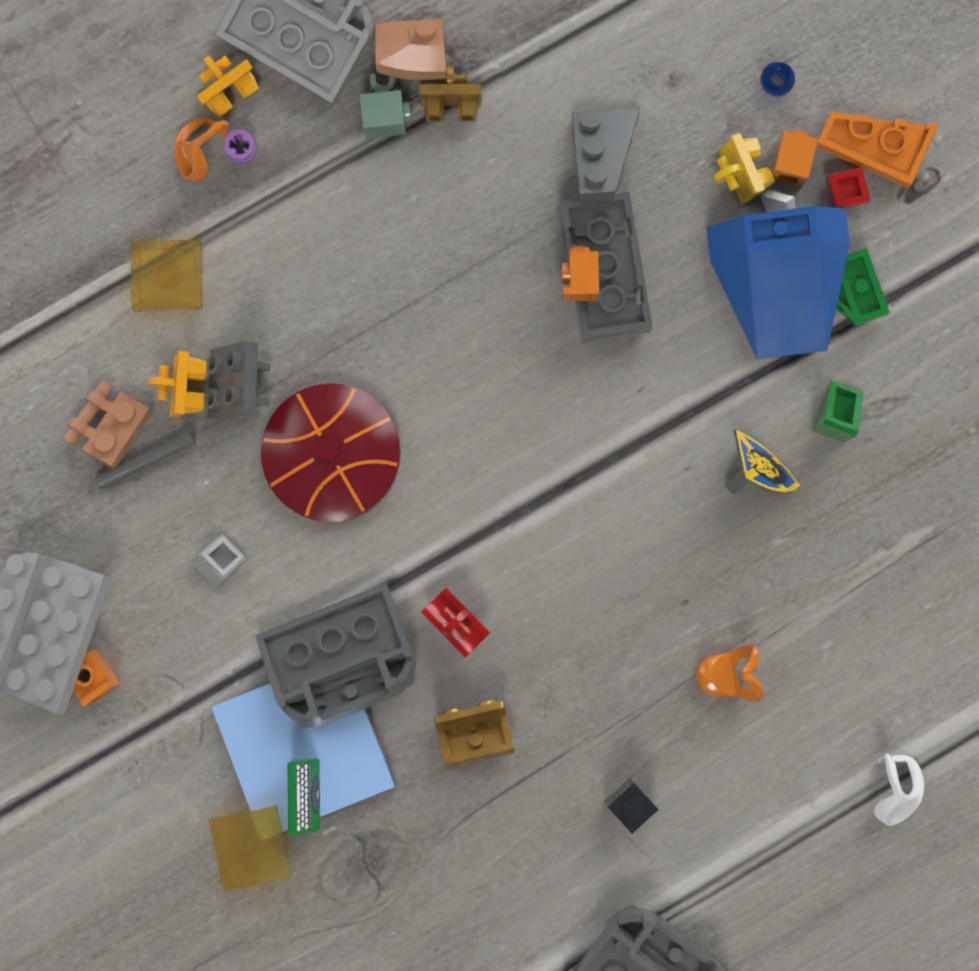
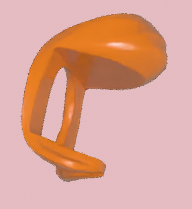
M200 117L185 125L178 132L174 141V155L177 168L184 179L200 182L207 177L208 163L200 146L216 133L225 139L229 134L227 121L216 122L207 117ZM202 124L210 127L204 134L190 142H186L188 136Z
M743 645L729 653L708 656L696 668L697 683L709 695L739 697L746 701H759L764 698L763 687L760 681L753 676V671L757 668L759 661V651L755 645ZM741 658H748V661L741 670V678L744 683L751 687L749 689L741 687L737 680L736 667Z

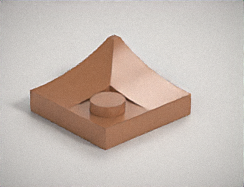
M442 18L374 23L377 73L407 80L447 81Z

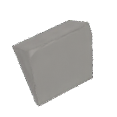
M222 534L198 554L194 567L210 583L219 588L247 558Z

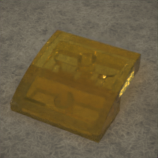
M277 805L209 819L223 890L268 883L292 876Z

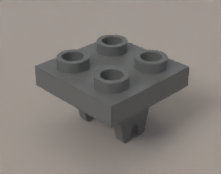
M244 341L210 350V356L207 360L209 386L205 397V404L208 408L207 418L220 420L255 414L256 407H262V405L269 406V398L256 396L257 373L270 371L269 363L257 361L258 343Z

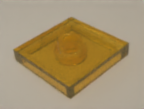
M201 240L131 241L132 310L134 312L203 310Z

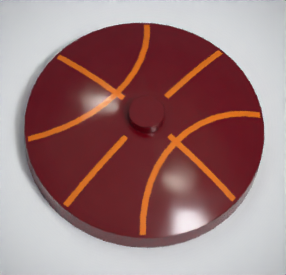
M327 383L313 385L287 398L271 416L266 425L261 443L262 468L273 493L286 507L295 513L319 522L348 521L362 516L376 507L391 490L399 471L401 459L399 436L388 412L376 399L366 392L344 384Z

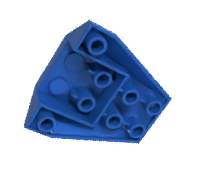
M810 206L743 215L706 227L710 263L756 359L827 351L850 245L846 209Z

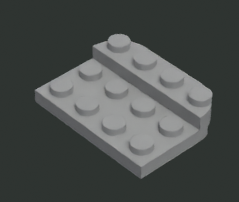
M234 0L215 35L335 105L367 46L370 48L372 46L375 36V21L361 0Z
M38 553L14 554L8 558L6 567L0 576V692L55 714H65L112 577Z

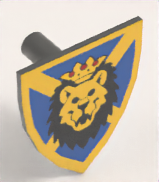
M736 429L733 431L741 470L726 483V487L731 493H737L747 483L766 492L776 494L792 493L801 486L789 469L762 444Z

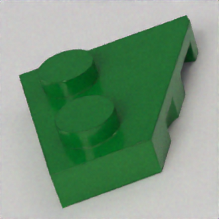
M867 248L847 255L836 307L854 326L890 314Z

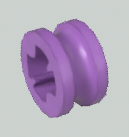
M238 129L230 132L225 138L224 149L231 161L243 165L255 158L257 146L250 133ZM243 140L246 146H249L248 150L243 149L245 152L243 154H237L236 150L232 148L233 145L238 146L237 141Z

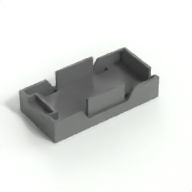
M617 193L614 201L579 202V200L560 202L559 212L568 257L569 248L584 246L589 247L590 251H598L597 301H586L588 313L582 312L581 301H575L581 343L625 334L650 333L652 321L630 193ZM626 221L630 234L629 237H625L623 222ZM569 230L575 231L577 245L571 244ZM640 288L641 304L637 305L635 292H638Z

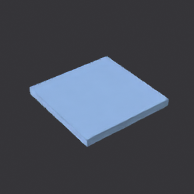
M271 684L211 707L261 840L288 830L287 764L292 759L317 758L320 761V817L395 787L366 709L324 726L302 728L293 722L279 707Z

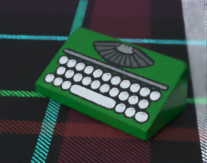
M317 758L292 759L287 764L288 834L296 836L320 829V761Z

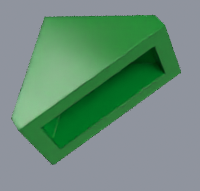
M831 380L812 431L843 443L856 437L859 432L863 392Z

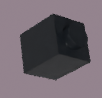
M631 778L604 801L631 834L659 810Z

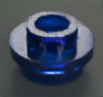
M773 62L764 68L760 77V83L767 94L775 97L784 96L793 88L795 74L788 64ZM778 76L782 79L783 84L776 85L772 82L771 78Z

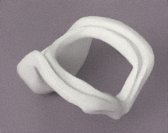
M885 753L877 762L878 764H886V771L893 795L879 800L873 812L879 821L887 826H893L907 819L920 805L924 794V779L916 760L905 755L890 756L889 753ZM907 762L913 783L910 794H905L901 789L895 763Z

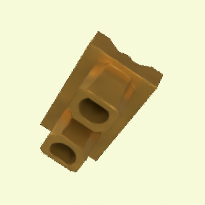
M447 65V81H434V84H419L420 104L424 107L427 122L444 121V106H458V121H476L478 106H482L481 84H468V75H454V65Z

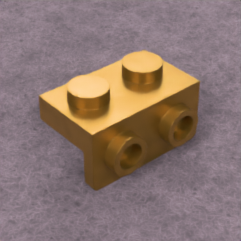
M487 700L478 703L474 708L465 710L458 708L449 709L440 716L434 717L446 769L515 753L503 701Z

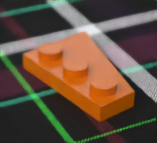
M831 112L818 137L816 147L908 189L915 179L939 124L926 123L921 125L908 123L907 120L895 119L894 121L873 119L872 116Z

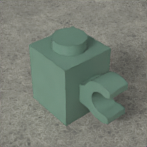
M371 73L370 85L374 93L360 94L365 138L406 135L405 123L412 122L410 103L403 102L401 90L395 91L396 78L389 76L388 84L381 86L377 83L375 73Z

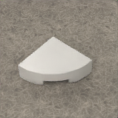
M770 189L761 194V199L767 212L796 208L795 197Z

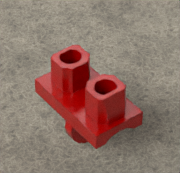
M447 587L421 611L465 658L490 634L484 625Z

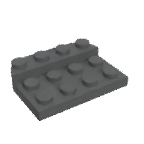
M387 583L255 635L277 704L293 722L302 728L324 726L397 696L415 681V654L410 646Z
M628 905L607 920L605 929L573 971L727 970L716 957L655 913L638 908L635 905Z

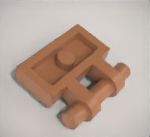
M100 381L94 391L90 390L85 400L87 402L77 418L73 416L67 426L70 428L63 437V440L75 446L81 436L88 438L89 440L82 450L89 456L115 470L147 422L152 411L149 407L122 392L118 394L113 403L106 400L113 388L107 383ZM98 410H101L106 414L97 428L94 429L89 424Z

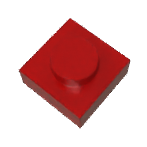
M862 167L829 175L825 179L833 208L848 209L868 204L871 200Z

